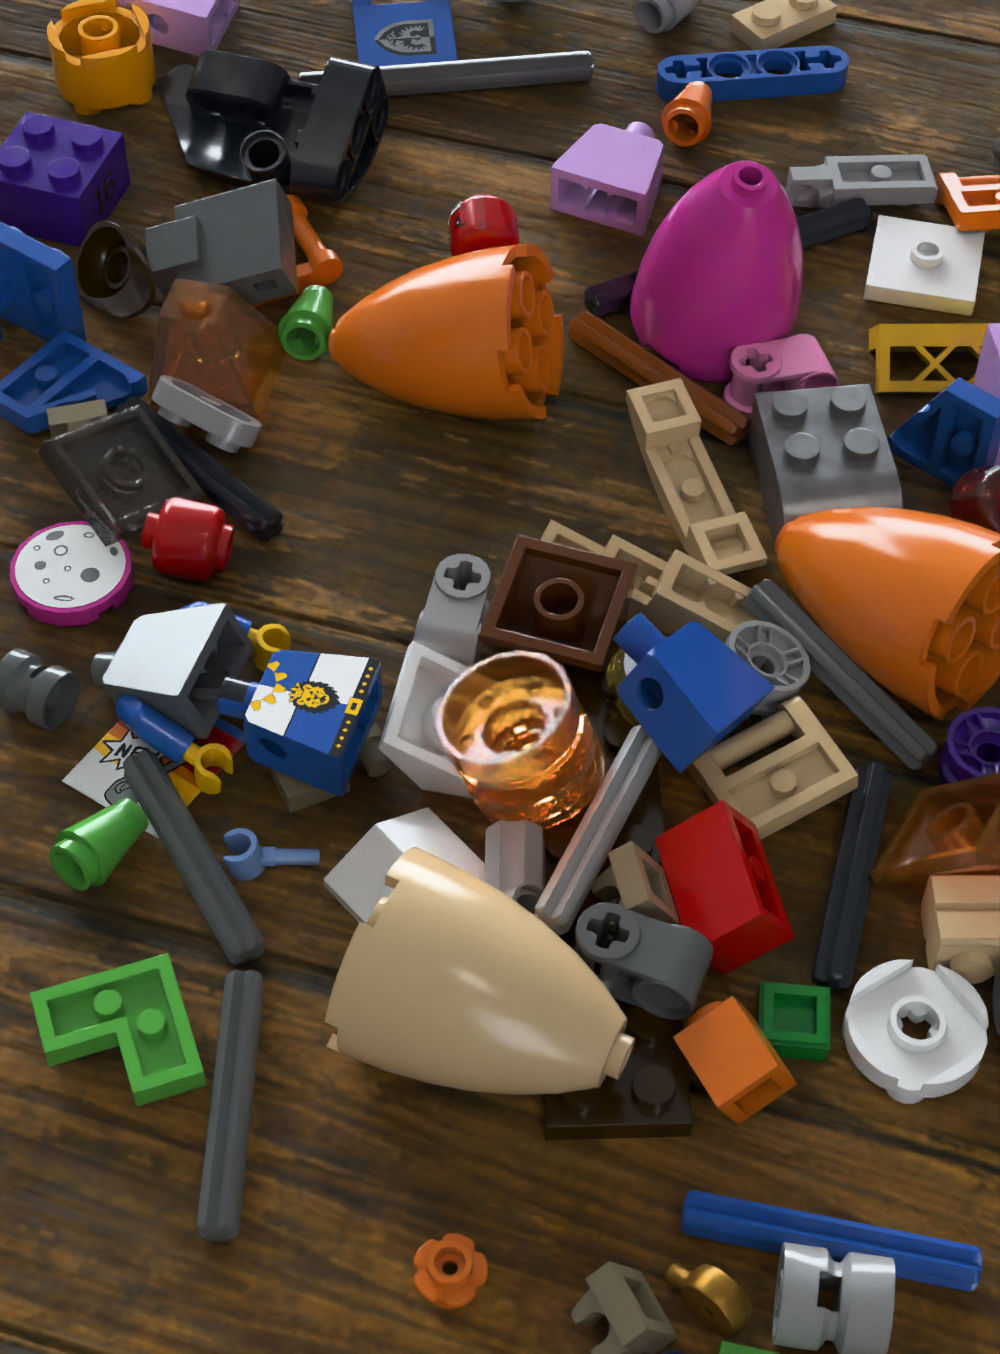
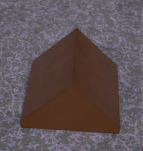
M517 535L480 630L479 641L603 672L619 656L620 647L613 638L626 624L638 564Z

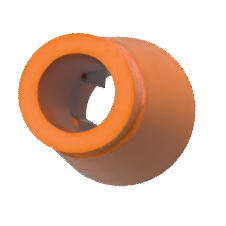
M700 81L690 82L664 108L661 115V125L666 137L675 145L682 147L692 146L700 143L708 136L711 129L713 94L707 84Z

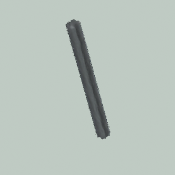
M584 50L379 66L382 73L387 96L588 81L592 78L594 64L591 52ZM324 70L301 72L298 74L297 81L319 85Z

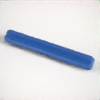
M698 1190L688 1191L684 1199L680 1224L681 1231L686 1235L779 1254L784 1242L827 1248L835 1262H841L848 1252L894 1258L895 1276L898 1278L968 1292L974 1291L977 1288L981 1278L982 1250L974 1245Z

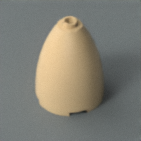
M412 847L403 853L390 868L385 878L384 885L394 890L389 898L384 896L379 900L367 924L359 921L342 960L325 1017V1022L337 1027L338 1032L337 1035L332 1033L327 1047L386 1072L428 1084L471 1092L508 1095L560 1094L599 1088L606 1075L618 1080L628 1062L635 1038L624 1034L628 1022L627 1017L603 982L582 958L543 921L511 897L472 873L417 847Z

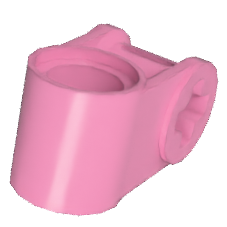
M797 334L788 338L737 346L732 351L729 364L733 376L732 381L725 387L723 401L751 419L754 393L839 386V380L816 338L809 334ZM749 359L748 366H745L746 360Z

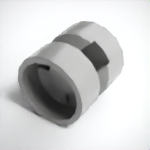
M784 1242L780 1252L775 1287L772 1345L818 1351L827 1340L833 1342L838 1354H887L895 1302L896 1276L894 1258L848 1252L841 1262H835L827 1248ZM834 1291L832 1311L825 1307L817 1306L818 1292Z

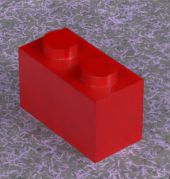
M721 800L654 838L662 862L661 866L663 867L680 919V925L700 932L713 946L714 953L709 966L726 975L795 938L756 825L725 801Z

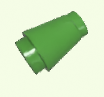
M321 285L306 287L281 319L278 326V335L284 350L290 356L299 360L316 359L329 349V334L333 329L334 299L332 293Z
M121 798L115 804L59 832L56 836V844L49 851V859L55 872L66 884L80 891L87 890L91 885H103L139 839L140 835L148 828L149 823L145 812L133 800Z

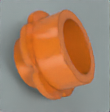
M448 1233L439 1241L430 1239L421 1245L414 1257V1266L417 1268V1273L414 1275V1284L417 1291L426 1300L440 1308L456 1309L465 1306L475 1298L480 1286L486 1283L488 1277V1263L485 1255L477 1252L474 1241L462 1234ZM446 1264H454L457 1267L456 1273L452 1275L445 1274L443 1267Z

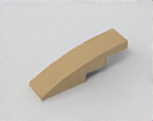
M552 519L540 539L638 564L627 621L642 613L660 632L670 635L690 621H694L703 625L725 644L732 630L742 622L759 620L745 604V600L752 588L675 549L668 562L614 534L607 545L603 547Z

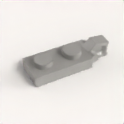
M925 154L825 156L824 164L818 166L789 167L785 188L792 206L813 208L817 204L826 207L834 206L855 198H863L867 205L910 206L912 204H935L938 191L928 158Z

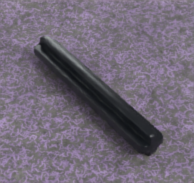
M130 396L125 403L118 404L115 413L118 415V425L213 503L221 507L224 512L258 540L267 542L275 534H280L284 527L281 522L283 518L282 512L168 420L160 416L147 403L137 396Z
M873 761L871 764L859 763L854 768L858 774V788L849 792L810 977L812 982L818 986L830 987V994L833 992L845 993L852 985L892 783L891 773L886 771L885 764L879 761Z

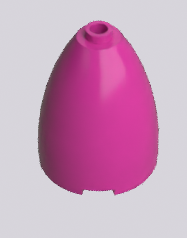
M737 161L711 172L691 187L672 207L655 232L641 261L630 302V316L634 331L644 348L650 345L662 357L679 366L678 371L688 378L715 383L731 382L733 372L730 369L729 362L732 351L737 346L757 342L763 343L788 338L793 335L801 304L804 275L802 241L797 218L789 197L778 179L767 167L753 161ZM749 359L746 360L745 366H748Z

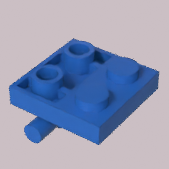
M0 222V317L47 342H50L63 330L87 342L82 318L83 312L79 302L74 276L75 270L71 258L61 250L51 248L25 235L18 228ZM0 326V341H1L2 338H3V335H2L1 326Z

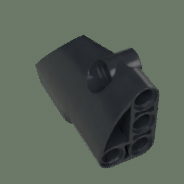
M218 50L202 51L196 66L181 64L156 81L189 168L249 186L276 178L285 194H294L341 204L348 199L364 179L381 143L389 114L388 96L379 66L331 57L328 60L319 85L292 80L286 70L273 62Z

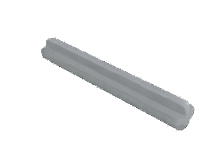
M637 725L630 730L535 905V916L557 935H562L569 931L608 856V852H610L662 753L641 725Z

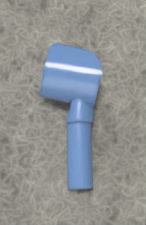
M246 828L230 830L223 838L228 850L239 855L223 857L228 871L239 881L255 879L263 872L265 866L319 865V849L261 847L256 835Z

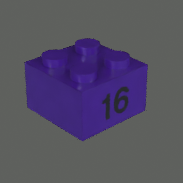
M26 112L0 147V222L16 227L26 235L80 247L88 234L87 231L96 222L107 220L131 184L123 133L98 128L93 125L53 118L44 114Z

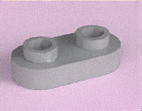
M161 375L152 395V400L160 405L158 411L160 416L184 427H190L192 423L208 432L205 439L209 443L231 453H238L240 446L252 448L262 427L258 420L188 382L171 376Z

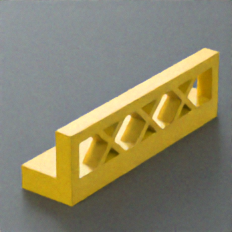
M995 323L878 324L870 328L869 352H876V393H941L955 379L940 363L952 351H970L979 360L987 324ZM890 352H915L927 364L912 381H890ZM929 352L940 353L934 358ZM934 371L943 381L923 380ZM975 374L967 382L973 384Z

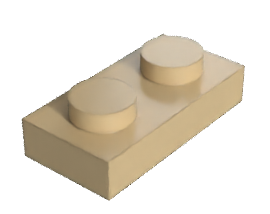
M764 0L732 14L730 32L753 50L776 49L835 23L838 6L830 0Z

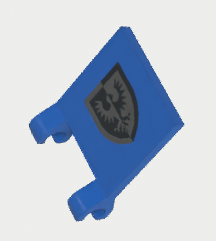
M351 0L358 62L376 66L458 60L449 0L373 5L372 0Z

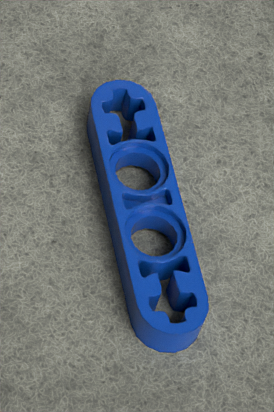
M833 46L676 55L667 57L658 64L656 92L660 98L671 102L687 84L693 81H700L710 87L713 94L712 102L829 94L837 92L845 86L849 57L844 51ZM769 71H780V72H783V73H786V74L777 75V74H771V73H768V72H769ZM727 74V75H734V76H737V77H736V78H724V77H721V76H718V75Z

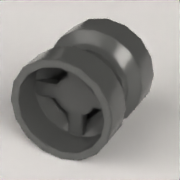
M15 648L7 653L0 661V708L11 714L24 712L30 723L46 731H54L62 726L77 703L80 693L79 676L59 665L47 668L38 655L23 648Z

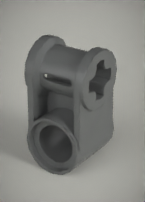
M614 903L594 904L582 912L577 920L575 932L577 944L573 950L593 972L595 962L601 964L600 974L596 976L603 982L613 998L641 1007L657 1017L669 1020H682L690 1017L695 1008L714 953L712 944L704 935L687 926L669 924L628 910ZM610 922L616 924L614 935L608 934Z

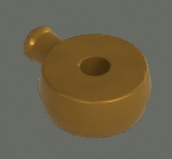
M679 1262L673 1263L667 1268L664 1275L665 1284L681 1292L688 1308L708 1328L720 1335L732 1336L745 1326L752 1313L751 1302L742 1288L722 1270L709 1264H703L694 1271H690Z

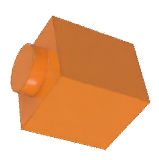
M733 995L724 1002L715 1001L701 1007L688 1020V1027L673 1036L716 1107L737 1125H740L797 1085V1082L753 1015Z

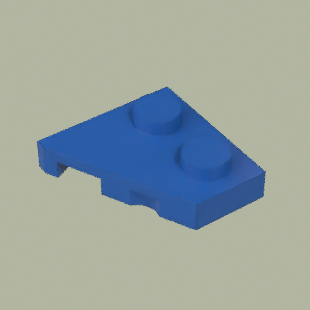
M63 330L0 381V417L27 433L33 434L49 428L46 411L48 408L105 399L106 408H110L119 403H125L130 396H144L148 392L146 376L74 334Z
M959 377L887 438L891 453L976 501L989 487L991 477L986 476L983 472L988 470L987 467L991 468L990 466H994L1000 445V400ZM978 469L981 470L980 472L971 475V472L973 473Z

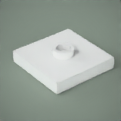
M879 215L863 299L972 316L976 300L985 231L958 232L955 226Z

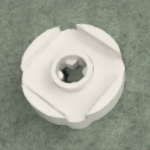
M897 959L874 967L860 978L852 992L841 1028L845 1046L857 1068L870 1081L886 1089L889 1096L903 1104H915L923 1100L924 1097L935 1098L950 1094L960 1089L973 1078L979 1068L988 1042L986 1030L989 1021L986 1006L979 993L960 974L938 964L935 971L924 967H912L914 960ZM907 1016L915 1024L926 1020L931 1025L927 1039L919 1040L902 1032L903 1023L901 1018Z

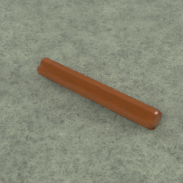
M582 311L576 318L570 321L568 336L573 342L640 387L681 378L702 420L701 427L728 446H736L741 439L747 436L750 420L746 415L589 311Z

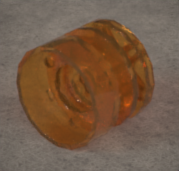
M519 650L499 653L470 666L455 679L438 704L435 728L442 747L456 771L463 777L466 788L470 795L473 796L481 814L493 824L499 820L519 821L526 819L543 827V830L552 828L573 818L594 798L604 779L606 755L582 708L564 668L546 654Z

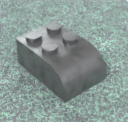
M870 384L754 393L748 445L774 545L782 527L804 514L850 507L903 508L899 476Z

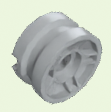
M753 620L742 622L732 630L726 639V646L775 687L750 714L762 715L761 719L764 720L779 712V704L794 697L808 681L811 671L809 656L800 641L787 630L770 622Z

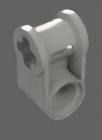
M455 554L448 556L439 563L425 609L419 615L413 641L477 671L483 642L479 641V633L489 610L487 596L491 579L489 567L482 559L471 554Z

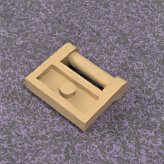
M798 695L780 703L778 706L779 712L714 745L687 767L694 782L704 789L713 804L723 800L756 825L760 839L773 834L858 788L857 772L804 700ZM789 735L799 738L727 777L722 772L724 769Z

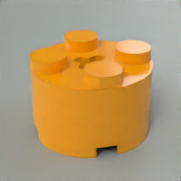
M79 0L60 10L61 19L55 25H53L52 20L48 24L47 37L56 86L59 93L66 100L74 104V109L77 113L87 116L96 115L103 109L119 108L129 104L141 105L151 100L153 96L152 87L156 81V69L149 20L140 7L130 3L131 10L117 7L116 0Z

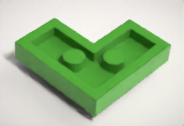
M169 953L30 993L49 1067L120 1046L136 1107L207 1086L204 1070Z

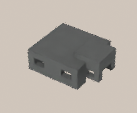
M276 178L174 206L175 221L145 229L146 260L152 270L156 287L165 298L178 294V297L195 319L298 293L292 204Z

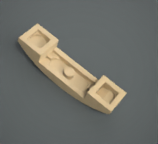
M678 378L627 390L626 402L647 471L661 505L688 555L725 575L766 565L768 557L746 512H735L699 437L702 420L682 379Z

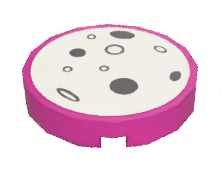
M86 521L54 524L36 531L19 545L10 562V583L17 602H20L21 605L27 608L28 614L39 622L60 627L89 624L100 619V612L107 610L112 605L113 610H115L125 602L134 584L131 552L122 537L104 525Z

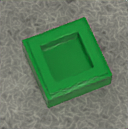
M760 981L757 996V1023L779 1057L827 1061L830 1051V987Z

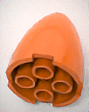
M518 244L482 249L452 256L417 268L375 290L341 316L337 321L336 327L329 334L330 355L335 362H338L344 372L366 386L396 400L427 410L461 417L492 420L543 419L547 417L546 406L544 405L546 395L559 394L564 362L562 314L554 315L553 301L545 283L552 282L554 275L552 268L543 251L534 244Z
M871 506L834 508L804 514L782 527L775 541V552L777 554L778 567L791 593L802 609L819 625L827 636L863 671L889 692L926 714L942 721L946 712L955 706L964 712L968 711L1000 676V533L944 515L904 508Z

